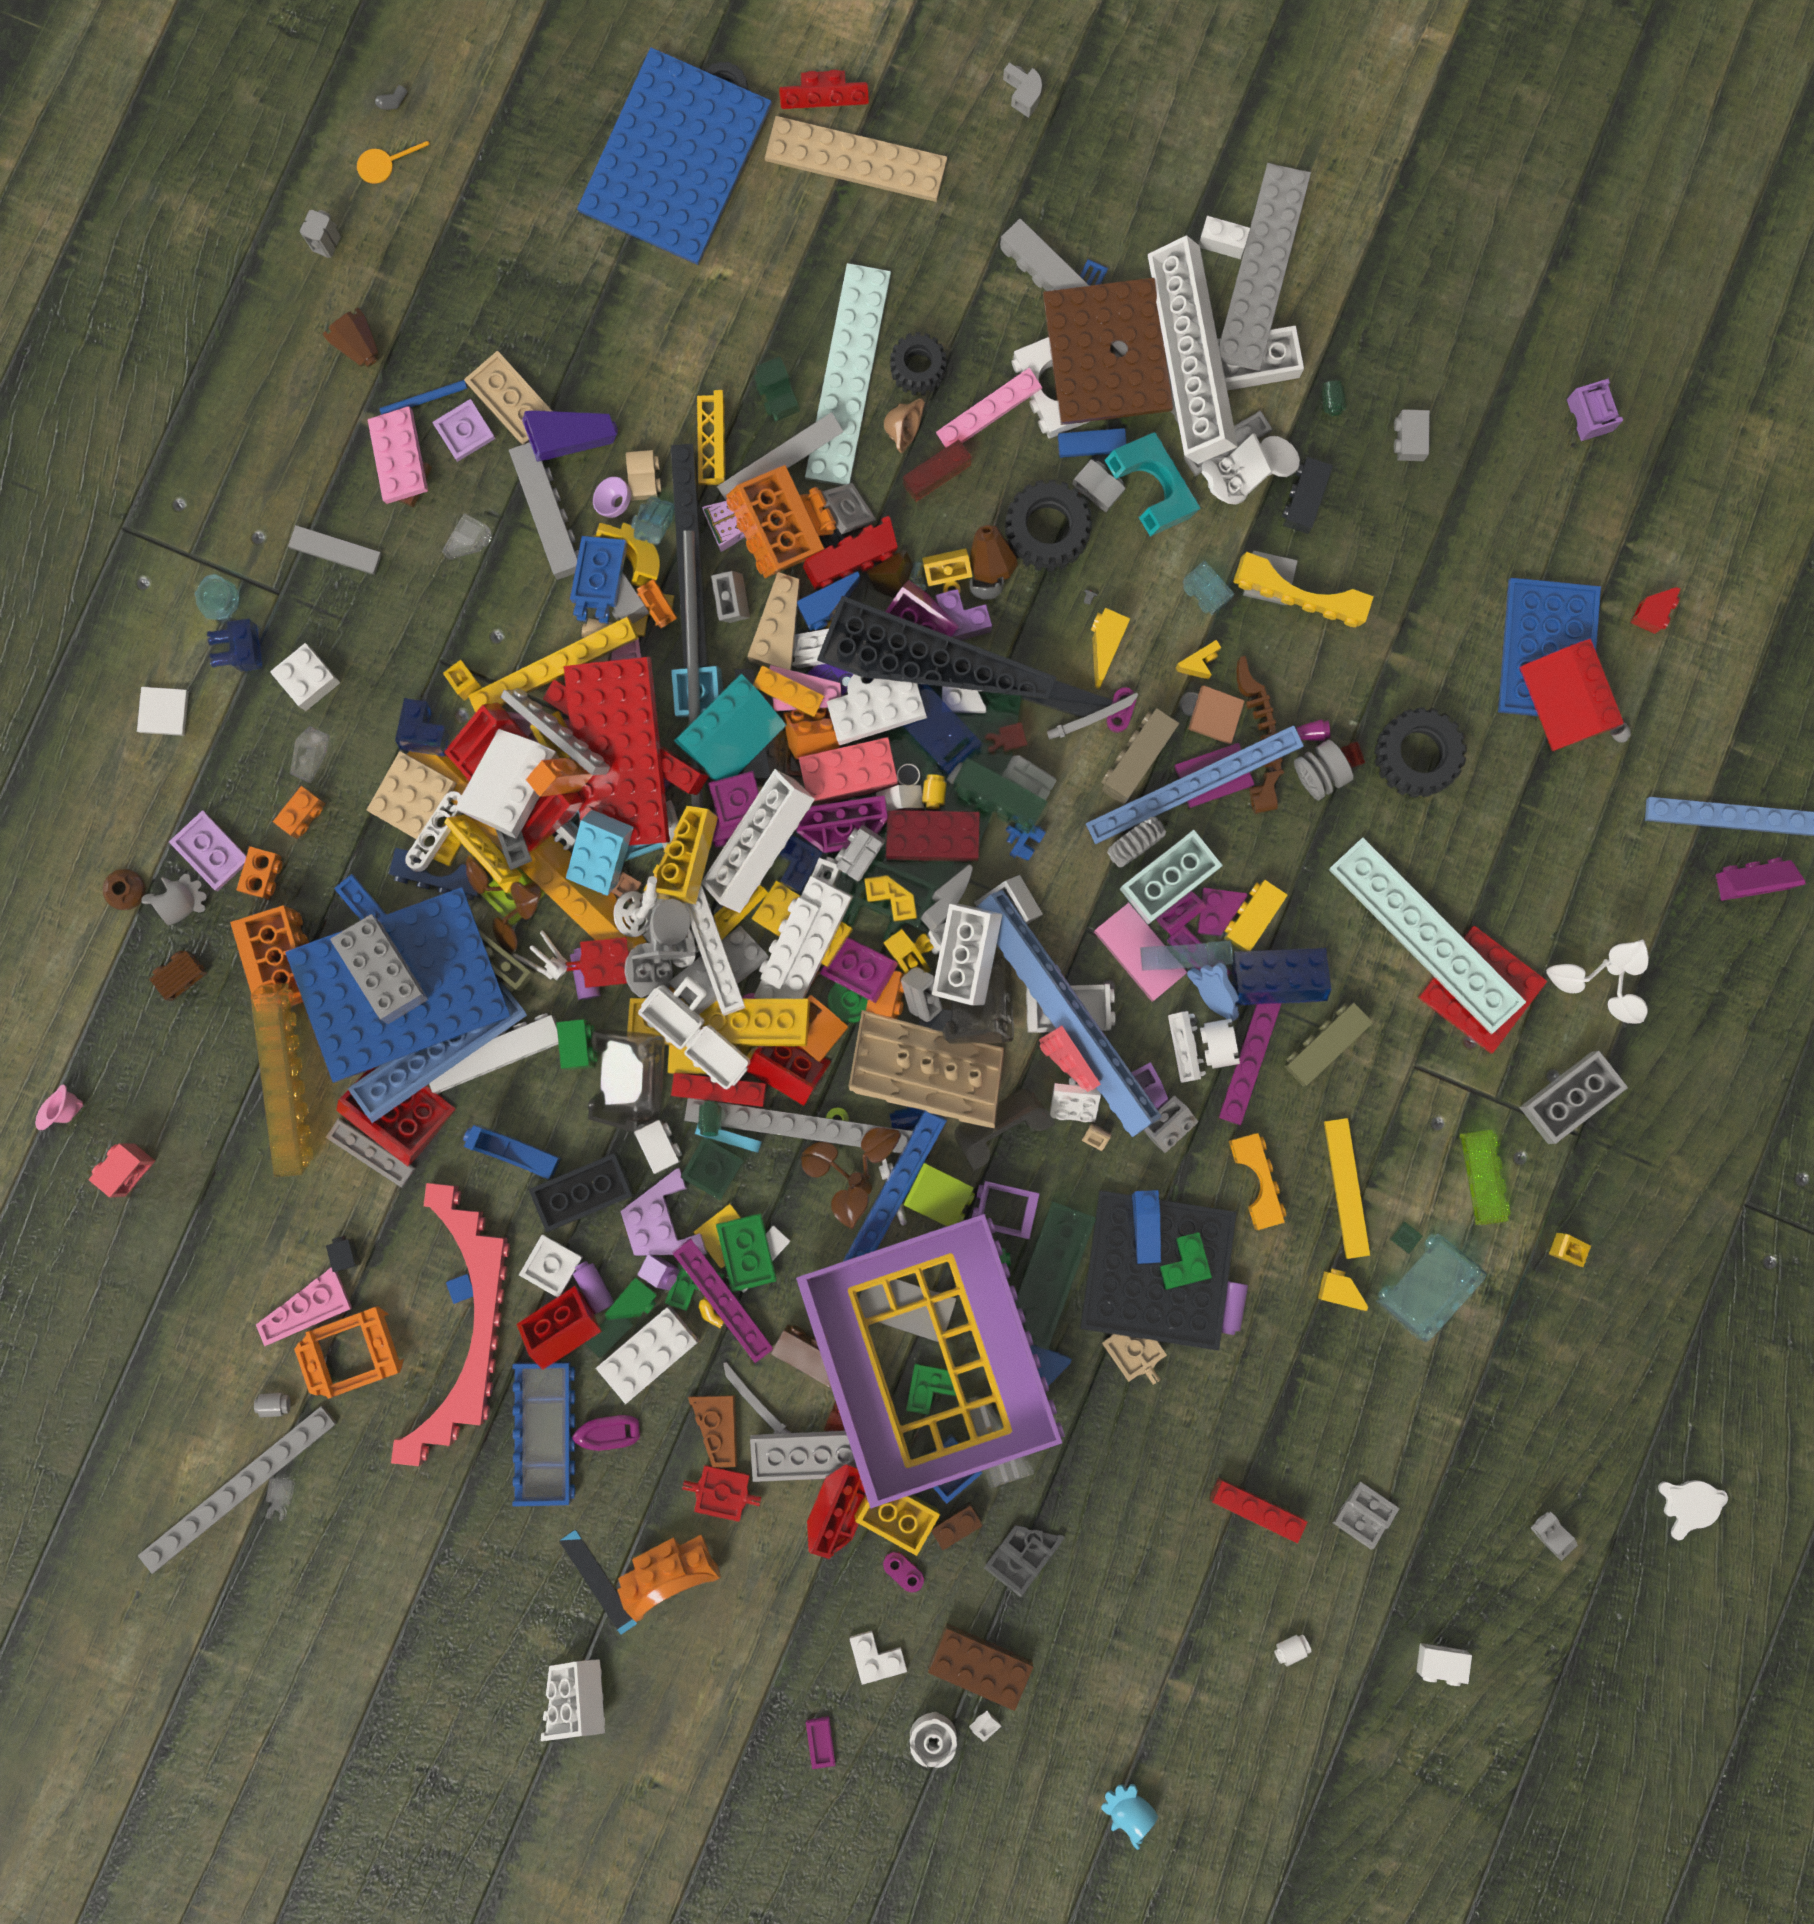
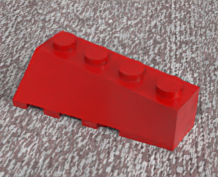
M887 516L881 519L882 524L875 528L872 525L864 528V531L858 534L856 538L851 537V535L838 543L837 548L831 545L805 559L803 568L814 589L817 590L821 587L823 589L859 570L867 571L874 567L875 563L883 562L894 556L898 546L890 517Z

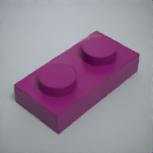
M1190 891L1157 917L1156 920L1165 931L1173 935L1207 907L1198 896Z

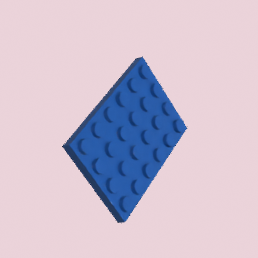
M1510 578L1508 580L1498 713L1538 716L1519 667L1590 638L1596 651L1601 586Z

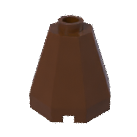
M358 307L355 309L356 314L353 315L349 311L328 327L331 332L328 334L325 331L323 336L330 345L359 366L366 365L370 367L378 361L377 356L379 352L368 321Z
M985 525L977 530L969 557L971 571H973L975 580L993 584L998 582L997 578L1003 577V580L1010 578L1018 566L1017 558L1010 544L996 526Z

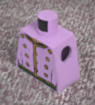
M726 501L702 507L721 552L745 537L744 533L738 529L736 524L737 518L734 512L728 508Z

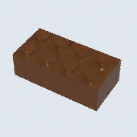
M948 1623L944 1627L928 1665L929 1674L1013 1711L1017 1708L1033 1669L1032 1660Z

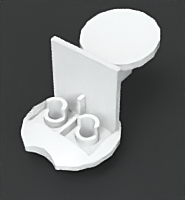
M1252 434L1229 457L1216 456L1204 461L1202 464V474L1208 480V487L1213 495L1228 504L1236 505L1242 503L1248 494L1267 476L1272 474L1281 477L1292 475L1298 469L1300 459L1293 445L1287 440L1278 436H1270L1259 443L1256 434Z

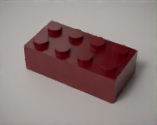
M887 810L886 860L978 862L979 812Z

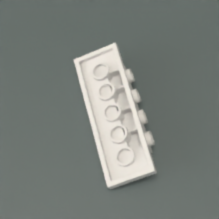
M810 876L801 897H798L797 900L793 899L788 908L791 914L788 920L784 919L778 930L781 932L778 940L775 939L769 948V952L772 953L769 961L765 960L760 967L759 972L762 975L760 978L761 982L754 995L756 999L805 998L853 896L815 876Z

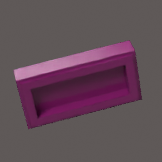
M822 1717L806 1720L812 1769L835 1766L830 1718Z

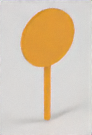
M425 141L393 156H389L380 149L367 150L358 159L357 171L360 177L368 183L378 184L384 182L392 173L393 160L426 147L430 143Z

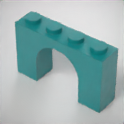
M1155 432L1114 449L1105 459L1115 479L1134 471H1145L1155 476L1161 483L1164 490V501L1149 507L1139 517L1150 537L1190 519L1200 509L1197 500L1193 497L1185 480L1181 477L1173 460L1169 457Z

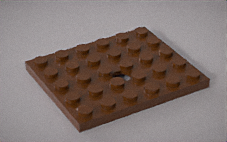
M1155 278L1043 292L1060 425L1173 410L1164 341L1156 303ZM1121 341L1126 344L1128 348L1126 355L1116 357L1115 354L1111 353L1110 346L1114 342Z

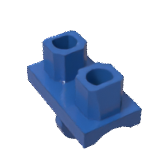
M1032 818L1023 833L1020 832L1023 824L1017 822L1014 828L1011 826L1006 827L1005 830L1010 834L1006 840L1008 843L1012 844L1015 838L1019 839L1009 854L1013 858L1018 856L1026 861L1030 859L1035 850L1025 844L1026 840L1030 837L1040 843L1046 833L1037 825V820Z

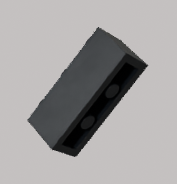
M1310 457L1306 458L1304 464H1299L1295 475L1299 477L1297 485L1292 484L1289 492V497H1292L1290 505H1285L1282 513V518H1285L1283 526L1309 534L1333 465Z

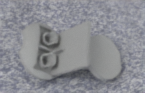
M664 900L656 905L650 919L651 943L637 945L630 951L626 959V981L632 992L640 998L650 995L654 988L661 985L666 986L668 989L670 988L669 981L673 978L672 959L695 956V952H675L672 948V945L679 944L684 940L690 926L689 912L686 906L679 900Z

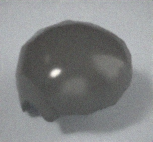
M973 576V580L970 579V591L977 598L983 600L994 599L1003 591V577L997 578L998 582L991 584L975 580Z

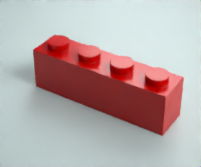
M674 1073L671 1096L765 1107L767 1084L738 1081L735 1086L732 1085L730 1088L724 1089L717 1082H712L711 1077Z
M1218 1477L1209 1497L1213 1503L1297 1544L1307 1525V1521L1303 1517Z

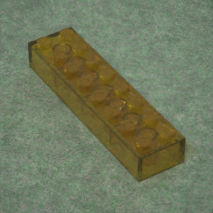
M288 983L261 985L251 994L274 1177L303 1175L306 1168L309 1167L310 1161L313 1160V1149L308 1146L310 1126L306 1125L305 1116L308 1114L307 1103L303 1102L302 1094L305 1093L304 1081L300 1080L299 1071H302V1061L300 1057L297 1058L296 1049H299L298 1035H294L293 1027L296 1026V1014L291 1011V1004L294 998L293 991L289 990Z

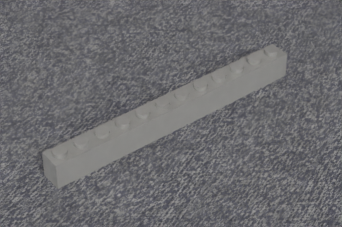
M1021 219L1001 236L1000 246L1003 253L1008 257L1012 256L1017 261V266L1023 272L1027 271L1038 287H1043L1046 291L1089 286ZM1116 341L1110 346V351L1116 357H1123L1128 352V348L1125 343ZM1167 362L1173 410L1170 412L1175 416L1174 418L1179 424Z

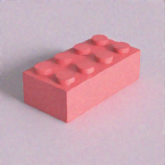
M888 737L799 758L805 790L815 799L811 807L879 792L899 785Z

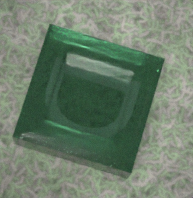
M1403 1221L1389 1240L1404 1252L1410 1254L1423 1236Z

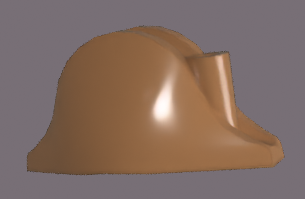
M917 399L908 405L900 403L898 407L892 409L885 417L884 429L889 437L896 442V447L900 453L907 449L918 431L925 404L923 399Z

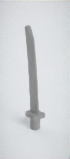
M1134 693L1093 714L1048 730L1049 740L1059 736L1060 738L1065 737L1067 733L1088 726L1131 706L1138 694Z
M725 1362L724 1370L728 1380L755 1411L775 1430L774 1434L791 1433L785 1428L787 1425L784 1422L782 1424L748 1389L729 1364Z

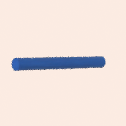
M462 380L379 409L381 415L405 407L411 408L465 390L467 385Z

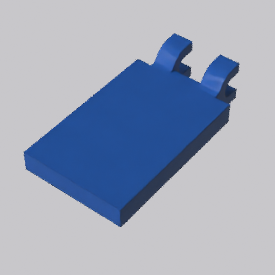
M582 536L570 596L571 602L576 603L573 615L577 616V621L586 622L587 608H597L595 617L599 618V623H609V606L616 607L628 545L626 540Z

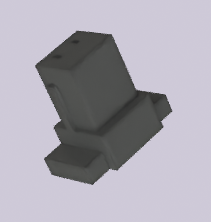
M1085 590L1084 603L1090 605L1093 597H1097L1098 594L1092 590Z

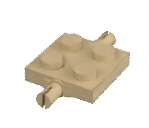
M1112 1334L1111 1337L1102 1342L1128 1382L1141 1374H1146L1153 1385L1161 1380L1153 1368L1159 1360L1167 1355L1157 1341Z

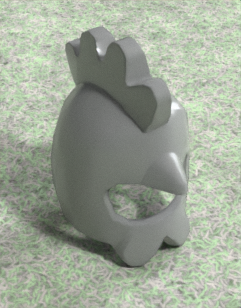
M183 874L178 881H170L162 877L161 880L167 891L158 896L147 894L142 898V903L152 904L168 926L183 920L193 911L199 913L205 910V906L201 904V901L206 899V894L198 891L202 884L198 880L191 882L189 874Z

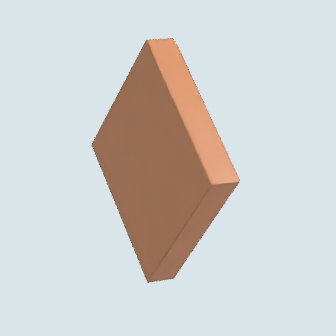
M1201 686L1188 729L1231 744L1244 700L1206 686Z

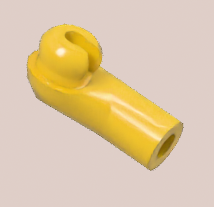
M704 1296L699 1302L702 1318L721 1328L724 1321L714 1312L712 1305Z

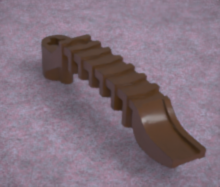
M1246 656L1240 657L1236 668L1238 689L1246 697L1257 695L1259 697L1247 701L1245 704L1247 709L1259 705L1262 707V710L1252 713L1254 719L1264 717L1265 722L1257 724L1259 731L1267 729V734L1260 736L1262 741L1278 733L1275 729L1276 721L1275 719L1273 720L1272 716L1273 708L1270 707L1269 703L1270 696L1266 694L1265 686L1256 682L1251 676ZM1282 757L1264 765V768H1269V772L1264 773L1262 785L1249 787L1250 801L1254 814L1278 809L1274 784L1278 777L1284 774V770L1281 769Z

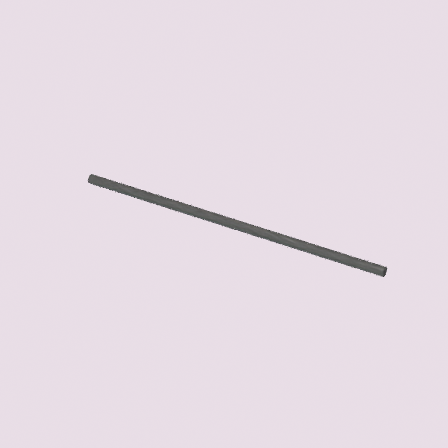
M683 531L690 725L700 715L695 532ZM690 757V764L702 771V768ZM703 787L698 795L691 794L692 807L703 808ZM702 885L703 890H704L705 895H706V888Z

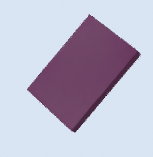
M1237 743L1176 764L1174 767L1178 778L1181 779L1239 752L1241 747ZM1249 772L1187 801L1189 808L1253 787L1254 782Z
M848 937L830 966H824L820 974L876 1003L898 963Z

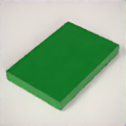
M761 1213L716 1224L731 1292L777 1281Z

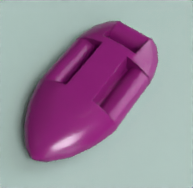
M629 1415L596 1418L582 1425L574 1433L572 1439L579 1446L594 1451L628 1447L635 1444L640 1438L639 1421ZM625 1424H630L631 1436H626Z

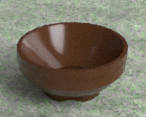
M119 869L110 873L103 883V896L106 902L119 910H130L137 907L142 902V898L146 893V886L142 877L128 869ZM118 882H123L126 886L125 892L121 895H117L114 892V886Z

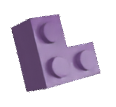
M958 589L936 595L935 602L959 626L952 635L953 638L961 641L991 632L992 624L986 604L964 610Z

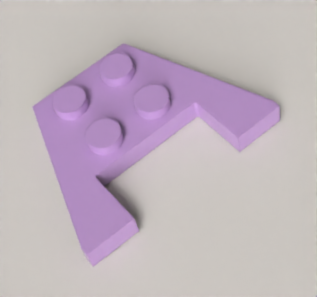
M680 1168L675 1169L621 1211L635 1256H647L648 1254L653 1256L673 1255L672 1252L690 1238L703 1255L707 1254L700 1233L678 1241L665 1196L687 1189Z

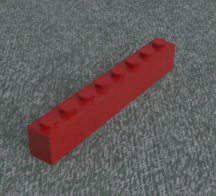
M553 680L543 700L569 716L566 685L564 682ZM660 744L663 777L688 794L698 795L709 775Z

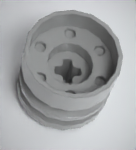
M1327 740L1315 747V756L1307 752L1304 754V758L1300 756L1294 760V766L1303 786L1318 801L1324 798L1325 794L1329 795L1333 792L1332 784L1337 788H1341L1353 780V773L1348 761L1338 746L1331 740Z

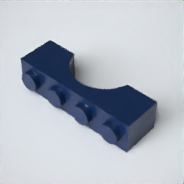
M395 848L388 873L395 877L394 881L408 884V880L417 882V887L428 890L430 886L439 888L438 892L444 894L462 887L468 900L473 901L474 897L481 898L482 895L477 893L468 881L466 865L461 864L454 873L444 877L433 876L426 869L416 872L406 864V856L409 851ZM416 857L413 859L415 863L419 864L422 861L420 858Z

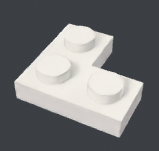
M872 1631L850 1636L849 1639L862 1685L907 1672L901 1647L878 1653Z

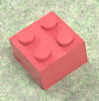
M115 1144L107 1152L108 1157L106 1160L94 1167L92 1170L93 1175L89 1178V1181L108 1197H126L154 1164L155 1160L136 1144Z

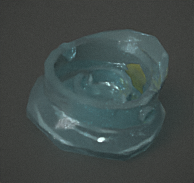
M217 574L208 575L200 582L197 591H195L196 604L205 618L224 620L238 609L239 595L234 584Z

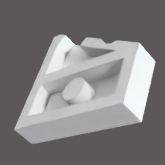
M942 687V712H986V707L978 691Z

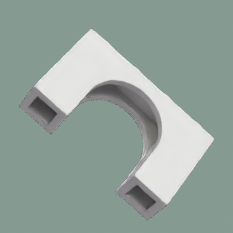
M1047 337L1014 351V358L1011 361L1014 371L1021 374L1030 368L1039 382L1041 374L1046 369L1052 367L1049 338ZM1039 390L1030 397L1031 409L1040 418L1038 421L1042 433L1047 434L1049 439L1057 436L1059 433L1067 432L1088 423L1060 425L1057 401L1048 398L1042 390Z

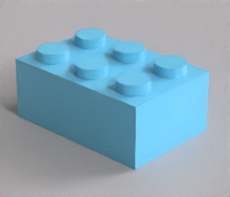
M591 810L580 822L566 879L608 896L618 885L633 827Z

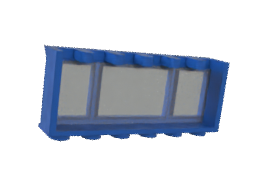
M571 1361L554 1362L542 1370L536 1362H515L513 1364V1369H515V1382H513V1392H515V1405L513 1406V1415H515V1428L513 1429V1439H515V1452L513 1453V1463H515V1475L513 1477L515 1499L512 1502V1506L569 1505L571 1499H575V1484H571V1475H575V1461H571V1452L575 1451V1442L571 1437V1428H575V1414H571V1404H575V1390H571V1381H575V1367H571Z

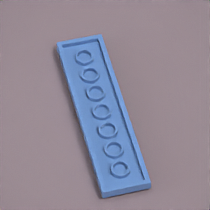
M502 982L499 986L511 1017L383 1064L348 1088L372 1123L527 1016L523 1008Z

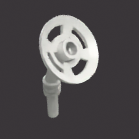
M650 876L648 878L647 888L643 895L636 891H630L618 898L614 907V921L618 930L625 936H640L645 932L646 927L650 925L651 908L656 905L657 899L655 892L656 877ZM632 898L633 903L628 906L627 910L623 909L625 902ZM622 917H624L627 925L631 927L630 930L625 926ZM646 919L644 926L638 930V925H641Z

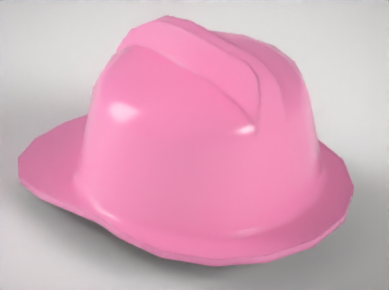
M61 1085L39 1109L35 1122L36 1128L44 1130L53 1122H70L83 1106V1102L77 1099L74 1094L68 1092L65 1085Z

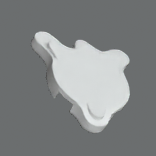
M1698 1480L1687 1481L1680 1485L1661 1482L1658 1486L1659 1492L1666 1498L1664 1513L1668 1516H1676V1522L1671 1529V1535L1677 1540L1684 1539L1688 1532L1693 1529L1704 1528L1713 1524L1719 1517L1722 1507L1728 1501L1726 1492L1715 1489L1711 1485Z

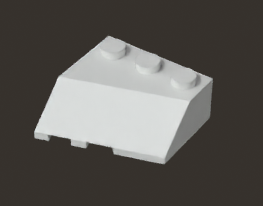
M600 1660L577 1661L549 1666L546 1690L549 1706L548 1711H544L543 1720L547 1721L546 1732L541 1733V1741L605 1733Z

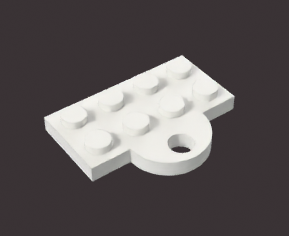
M853 675L848 683V695L826 701L839 745L927 718L917 683L874 679L871 683L864 684L862 683L864 677Z

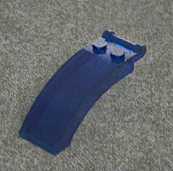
M864 677L862 683L869 684L874 678ZM917 684L927 718L903 725V727L948 775L953 774L955 767L962 763L976 748L979 750L983 743L928 685ZM967 737L970 743L947 763L943 758Z

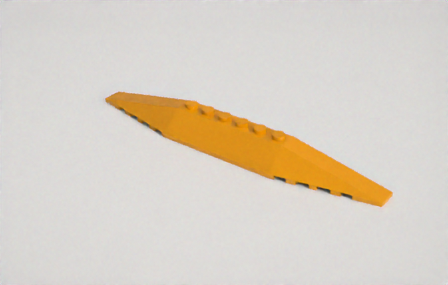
M422 740L406 754L456 782L457 785L453 791L458 792L460 795L464 793L470 781L450 758ZM454 800L451 801L454 805H457V804H458V801H457V800H456V801H454ZM470 817L487 837L502 850L503 848L495 828ZM553 835L534 851L530 852L531 862L519 866L594 940L626 937L629 952L637 945L647 943L643 935L628 937L618 930L614 921V907L618 899L612 892L607 896L566 879L572 853L564 850V846L559 841L556 842ZM622 917L625 926L630 930L631 927L627 925L624 917ZM670 986L669 990L674 993L675 990Z

